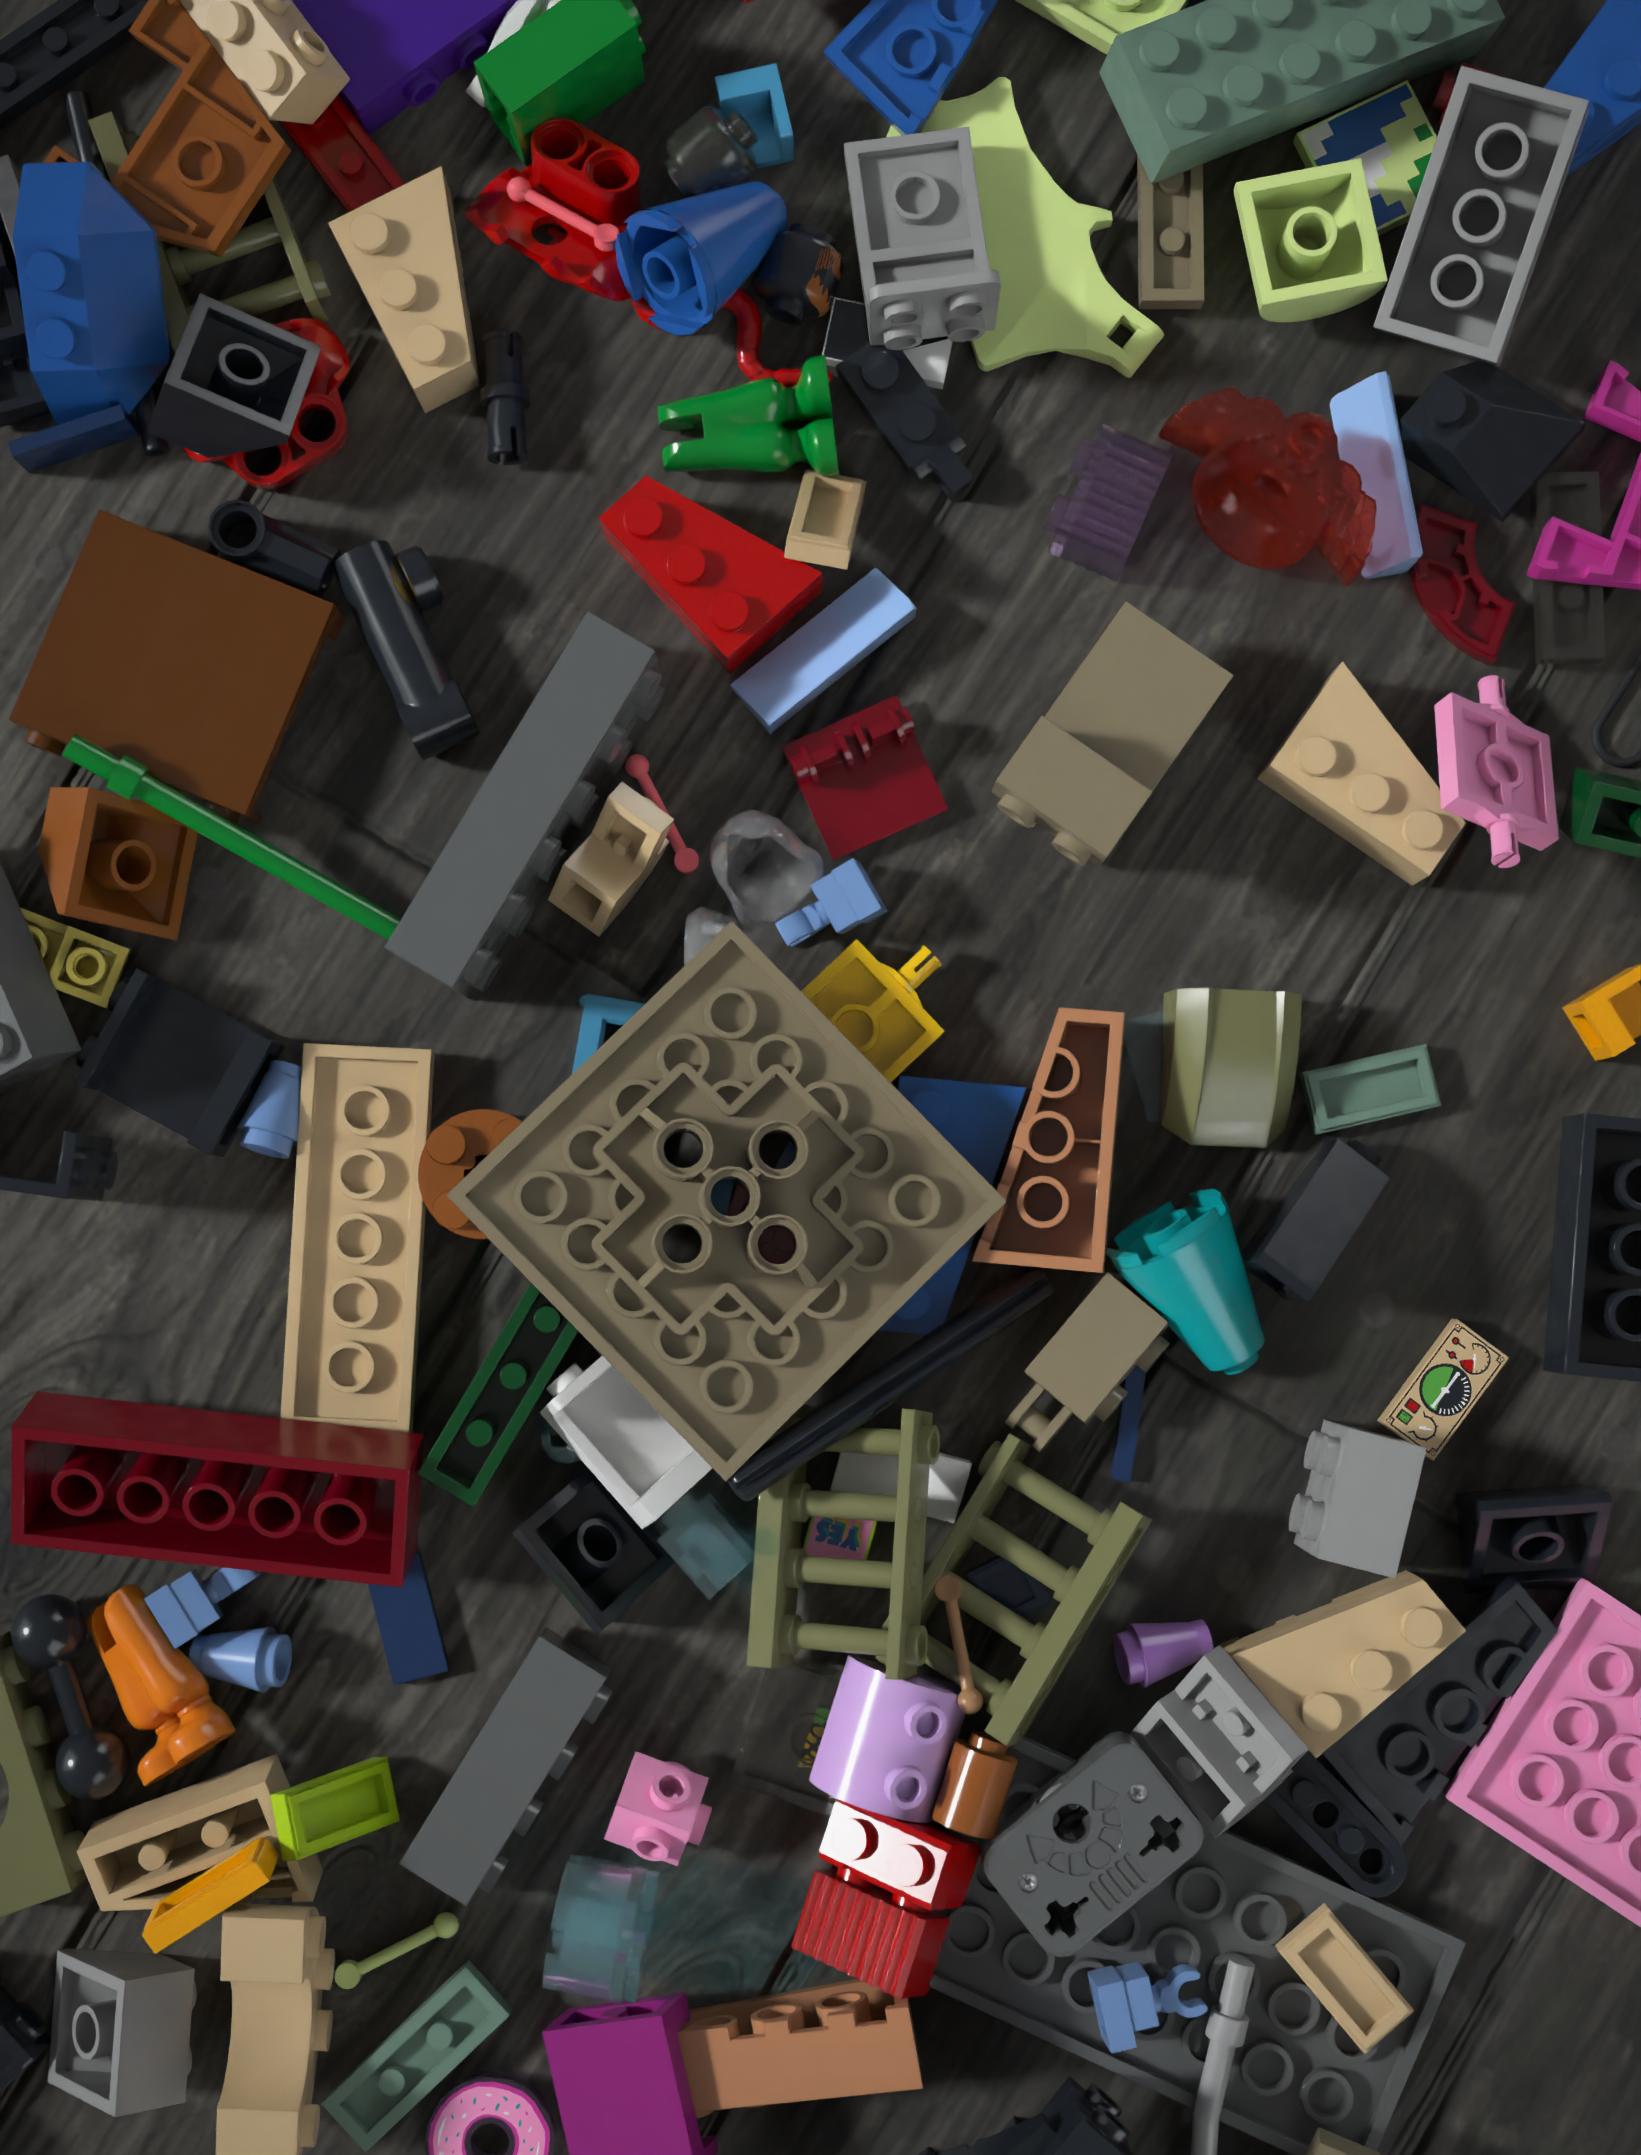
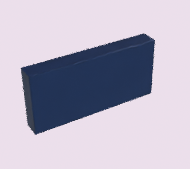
M119 404L7 443L12 457L30 473L137 437L139 433L135 421Z
M421 1551L416 1552L403 1587L368 1584L394 1685L450 1670Z

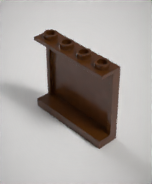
M99 509L9 720L28 732L24 742L47 753L61 757L64 748L76 733L120 759L126 754L149 767L148 775L179 793L202 802V806L237 825L239 818L259 825L262 816L254 811L256 803L326 638L333 641L337 640L345 617L334 603Z

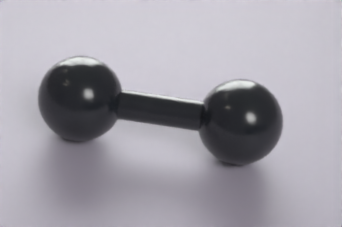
M57 1594L40 1595L26 1602L15 1615L11 1627L12 1644L16 1653L26 1663L34 1667L48 1669L70 1734L61 1744L56 1756L55 1767L60 1784L69 1794L78 1799L89 1801L104 1799L114 1794L126 1781L131 1769L130 1748L117 1731L107 1726L95 1725L73 1661V1658L82 1649L87 1635V1624L82 1610L74 1601L65 1596Z

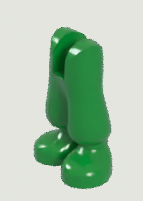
M825 355L807 359L803 364L798 383L793 387L786 388L776 379L765 378L750 381L726 390L675 400L657 406L660 429L672 432L703 429L704 439L677 442L662 449L664 471L741 470L781 472L789 469L794 463L803 461L824 477L839 475ZM796 420L813 421L799 430H788L783 427L784 424L795 422Z

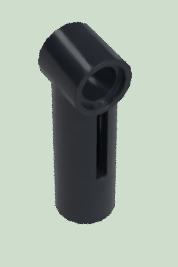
M386 540L368 542L351 549L336 559L332 564L333 573L394 696L399 715L422 760L431 758L481 734L469 706L454 677H452L419 609L413 591L390 543Z

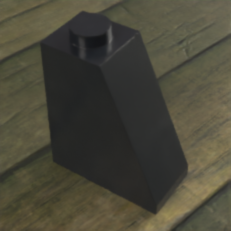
M1352 1137L1346 1143L1339 1138L1326 1141L1242 1250L1241 1255L1245 1269L1285 1300L1309 1302L1389 1181L1390 1177L1377 1168L1381 1158L1369 1147Z

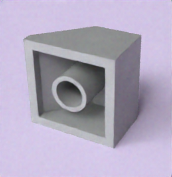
M70 1948L57 1950L48 2083L113 2117L185 2103L187 2076L192 2068V2053L189 2044L191 2015L197 1999V1989L194 1981L195 1968L158 1953Z

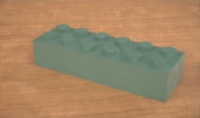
M1207 0L1117 35L1099 74L1152 185L1377 95L1406 80L1408 82L1477 55L1499 27L1505 16L1497 0Z

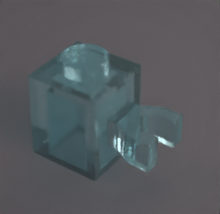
M709 1491L698 1501L690 1493L686 1494L660 1518L667 1528L660 1534L657 1540L658 1543L708 1600L754 1560L755 1543Z

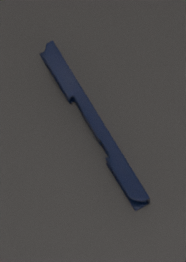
M1135 1366L1123 1382V1388L1128 1394L1120 1406L1111 1466V1479L1131 1482L1145 1381V1372L1138 1366Z

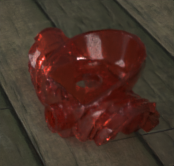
M1226 388L1219 392L1209 393L1197 401L1188 402L1179 412L1176 411L1167 419L1159 433V438L1173 443V446L1190 451L1199 458H1204L1193 478L1192 498L1197 520L1205 534L1223 553L1244 565L1258 569L1285 568L1300 561L1315 545L1318 548L1317 552L1324 560H1327L1331 570L1335 575H1338L1344 587L1350 585L1358 578L1373 546L1371 540L1376 530V500L1361 490V476L1352 464L1344 460L1334 459L1338 451V437L1332 424L1326 418L1319 414L1300 412L1291 414L1284 419L1282 411L1274 402L1263 397L1247 399L1236 388Z

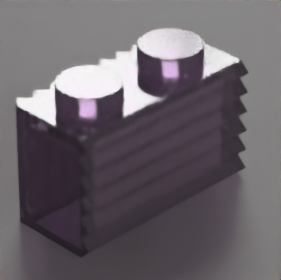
M1103 424L1096 441L1084 437L1069 473L1080 477L1071 498L1061 494L1058 495L1044 527V530L1054 533L1048 552L1053 556H1060L1065 561H1071L1076 566H1083L1088 571H1094L1100 576H1106L1111 581H1117L1173 454Z

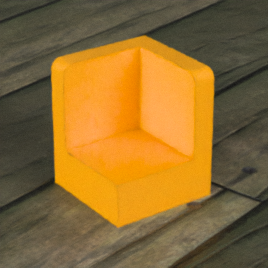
M1641 964L1626 968L1562 1007L1595 1061L1615 1057L1636 1044L1634 1039L1641 1035V985L1638 982L1641 980Z

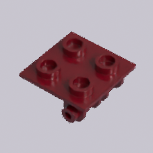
M897 695L782 746L833 861L948 810L913 733L916 729L910 713L906 707L902 708Z

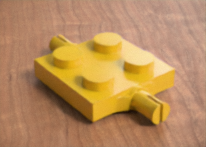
M856 939L801 992L891 1083L944 1033V1030L923 1009L915 991L942 964L936 956H933L918 972H915L914 970L932 953L923 945L907 963L896 971L878 962Z

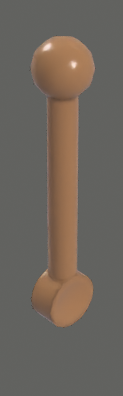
M943 1576L935 1584V1593L940 1600L945 1602L962 1690L958 1696V1706L964 1713L974 1714L981 1709L983 1697L974 1688L957 1601L962 1594V1584L956 1577Z

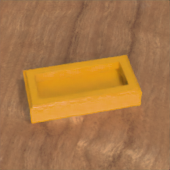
M267 1836L254 1840L154 1905L142 1933V1937L154 1954L270 1881L279 1853Z

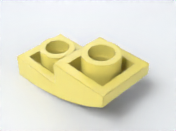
M20 908L55 989L108 1009L109 999L118 984L131 949Z

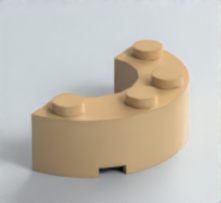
M235 1903L228 1907L222 1916L220 1981L231 1982L232 2024L227 2069L217 2106L216 2155H302L303 2147L316 2146L320 2107L311 2103L318 2051L329 2050L333 2025L332 2010H321L322 1991L331 1989L335 1964L334 1949L324 1948L326 1918L319 1915L316 1907Z

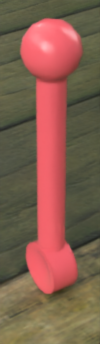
M517 176L509 181L507 193L513 201L520 203L528 201L594 238V244L599 250H615L617 234H619L616 226L605 223L598 226L532 190L529 181L524 177Z
M641 754L630 755L625 761L624 768L626 773L630 777L637 779L646 798L652 800L661 810L669 815L648 775L649 762L647 758ZM673 822L666 836L676 853L674 857L675 868L683 874L692 873L699 865L698 854L695 850L686 847Z

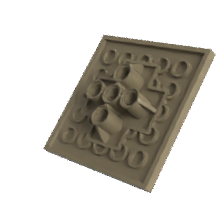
M732 921L446 1195L725 1481L1007 1202ZM685 1132L692 1134L698 1139L702 1149L701 1159L698 1163L688 1168L675 1167L669 1163L665 1157L663 1147L666 1140L673 1134ZM768 1134H782L789 1138L794 1145V1161L787 1168H770L760 1158L759 1144L761 1139ZM721 1180H736L746 1189L748 1195L747 1207L739 1215H722L712 1205V1188ZM680 1225L688 1226L695 1230L701 1242L700 1253L696 1259L683 1264L669 1259L663 1251L662 1245L666 1232L672 1227ZM767 1227H781L788 1231L793 1238V1254L783 1264L769 1263L759 1253L758 1239L762 1231Z

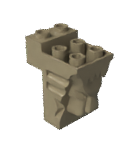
M1126 601L1045 717H1040L995 781L992 793L1001 798L997 807L1013 821L1026 828L1034 827L1037 823L1055 836V839L1052 841L1053 847L1071 861L1085 866L1087 861L1090 860L1100 867L1234 675Z

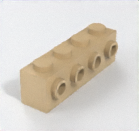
M179 0L268 120L313 124L350 80L349 76L329 51L325 42L316 34L292 0Z

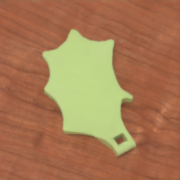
M998 77L987 87L972 95L949 101L940 100L921 133L969 127L989 269L999 272L1001 284L995 330L986 331L982 337L970 341L978 368L988 372L1026 356L1058 351L1110 365L1125 377L1131 378L1164 337V333L1158 325L1123 300L1106 281L1098 266L1091 248L1090 236L1094 231L1111 227L1113 220L1112 211L1077 203L1054 182L1030 149L1015 108L1011 81L1006 77ZM891 125L887 137L901 136ZM1120 324L1134 333L1123 348L1109 339Z

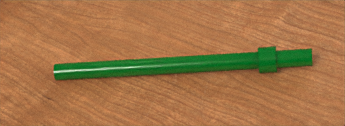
M76 733L66 746L63 756L108 781L107 789L128 801H131L133 797L140 799L381 937L389 940L401 921V918L151 777L147 774L149 767L125 754L120 759Z

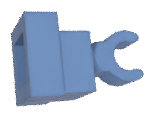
M852 858L833 869L832 873L811 884L810 886L818 901L775 923L787 946L791 945V947L798 945L830 923L833 925L836 933L844 934L862 923L867 924L888 912L859 861Z
M222 1568L203 1581L195 1569L176 1581L166 1584L144 1598V1600L176 1649L203 1632L204 1628L223 1617L224 1614L217 1603L260 1576L261 1573L259 1571Z
M1139 1962L1087 1971L1100 2034L1111 2054L1137 2048L1134 2032L1159 2026L1158 2012H1177L1184 2017L1193 2018L1207 2011V2006L1201 1998L1190 2000L1178 1998V1991L1183 1983L1200 1978V1973L1191 1964H1180L1172 1968L1165 1979L1156 1981L1154 1985H1150L1149 1976Z

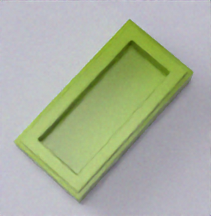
M373 1757L270 1794L283 1861L303 1859L400 1821L388 1757Z

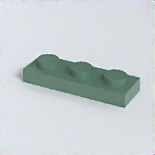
M468 1960L325 2096L321 2105L366 2153L510 2016L513 2007L472 1962Z

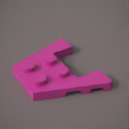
M1609 360L1600 372L1584 419L1641 442V391L1626 380L1630 372L1620 364ZM1641 453L1610 540L1552 516L1542 530L1526 574L1527 576L1540 580L1641 590Z

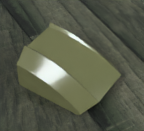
M1182 988L1165 992L1163 1002L1160 1114L1162 1126L1190 1145L1266 1148L1286 1129L1295 1083L1301 1026L1302 994L1287 991Z

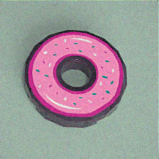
M484 2070L471 2074L470 2078L461 2080L443 2093L428 2121L425 2152L426 2155H554L557 2127L553 2113L551 2116L550 2109L544 2102V2096L534 2084L513 2072ZM487 2123L497 2124L507 2133L509 2146L498 2154L485 2153L476 2145L474 2131Z

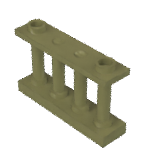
M111 111L88 120L110 181H112L141 136H138L135 130L125 133ZM275 177L264 192L272 217L240 228L222 257L189 248L180 250L178 245L169 247L167 242L157 239L168 337L175 353L196 304L190 305L183 287L184 284L193 281L191 275L282 242L294 274L219 302L255 317L304 299L314 319L323 323L329 321L321 299L331 296L330 289L317 258L306 262Z
M802 1405L766 1442L810 1414V1406ZM902 1409L901 1430L858 1427L824 1450L828 1452L899 1456L897 1496L811 1490L810 1485L805 1483L807 1463L758 1495L746 1666L762 1668L793 1666V1655L798 1654L800 1649L886 1656L885 1679L901 1680L917 1677V1666L924 1664L928 1648L927 1629L924 1625H920L929 1469L930 1465H934L937 1462L940 1449L939 1429L937 1425H932L933 1413L915 1409ZM809 1516L895 1522L892 1562L807 1556L806 1551L801 1549L802 1523L806 1522ZM805 1582L891 1589L888 1629L802 1622L801 1616L796 1615L798 1588H802Z
M1010 1433L1004 1443L998 1440L995 1441L984 1455L978 1467V1474L983 1476L923 1577L920 1625L925 1626L940 1601L935 1593V1584L940 1577L953 1576L962 1584V1594L957 1600L959 1608L1021 1647L1020 1655L1027 1660L1014 1682L1008 1678L1001 1682L969 1661L974 1688L981 1693L983 1702L987 1704L986 1712L993 1716L984 1731L1006 1746L1020 1744L1152 1521L1146 1515L1122 1502L1119 1503L1115 1512L1108 1508L1100 1512L1023 1464L1022 1462L1032 1445ZM1008 1485L1088 1534L1087 1542L1094 1547L1081 1569L1075 1565H1072L1069 1569L989 1519ZM975 1541L1055 1591L1053 1598L1059 1601L1060 1604L1047 1625L1041 1621L1036 1625L1030 1623L956 1575ZM889 1616L881 1629H888ZM928 1634V1648L924 1663L961 1687L954 1651ZM876 1655L875 1659L886 1665V1656Z

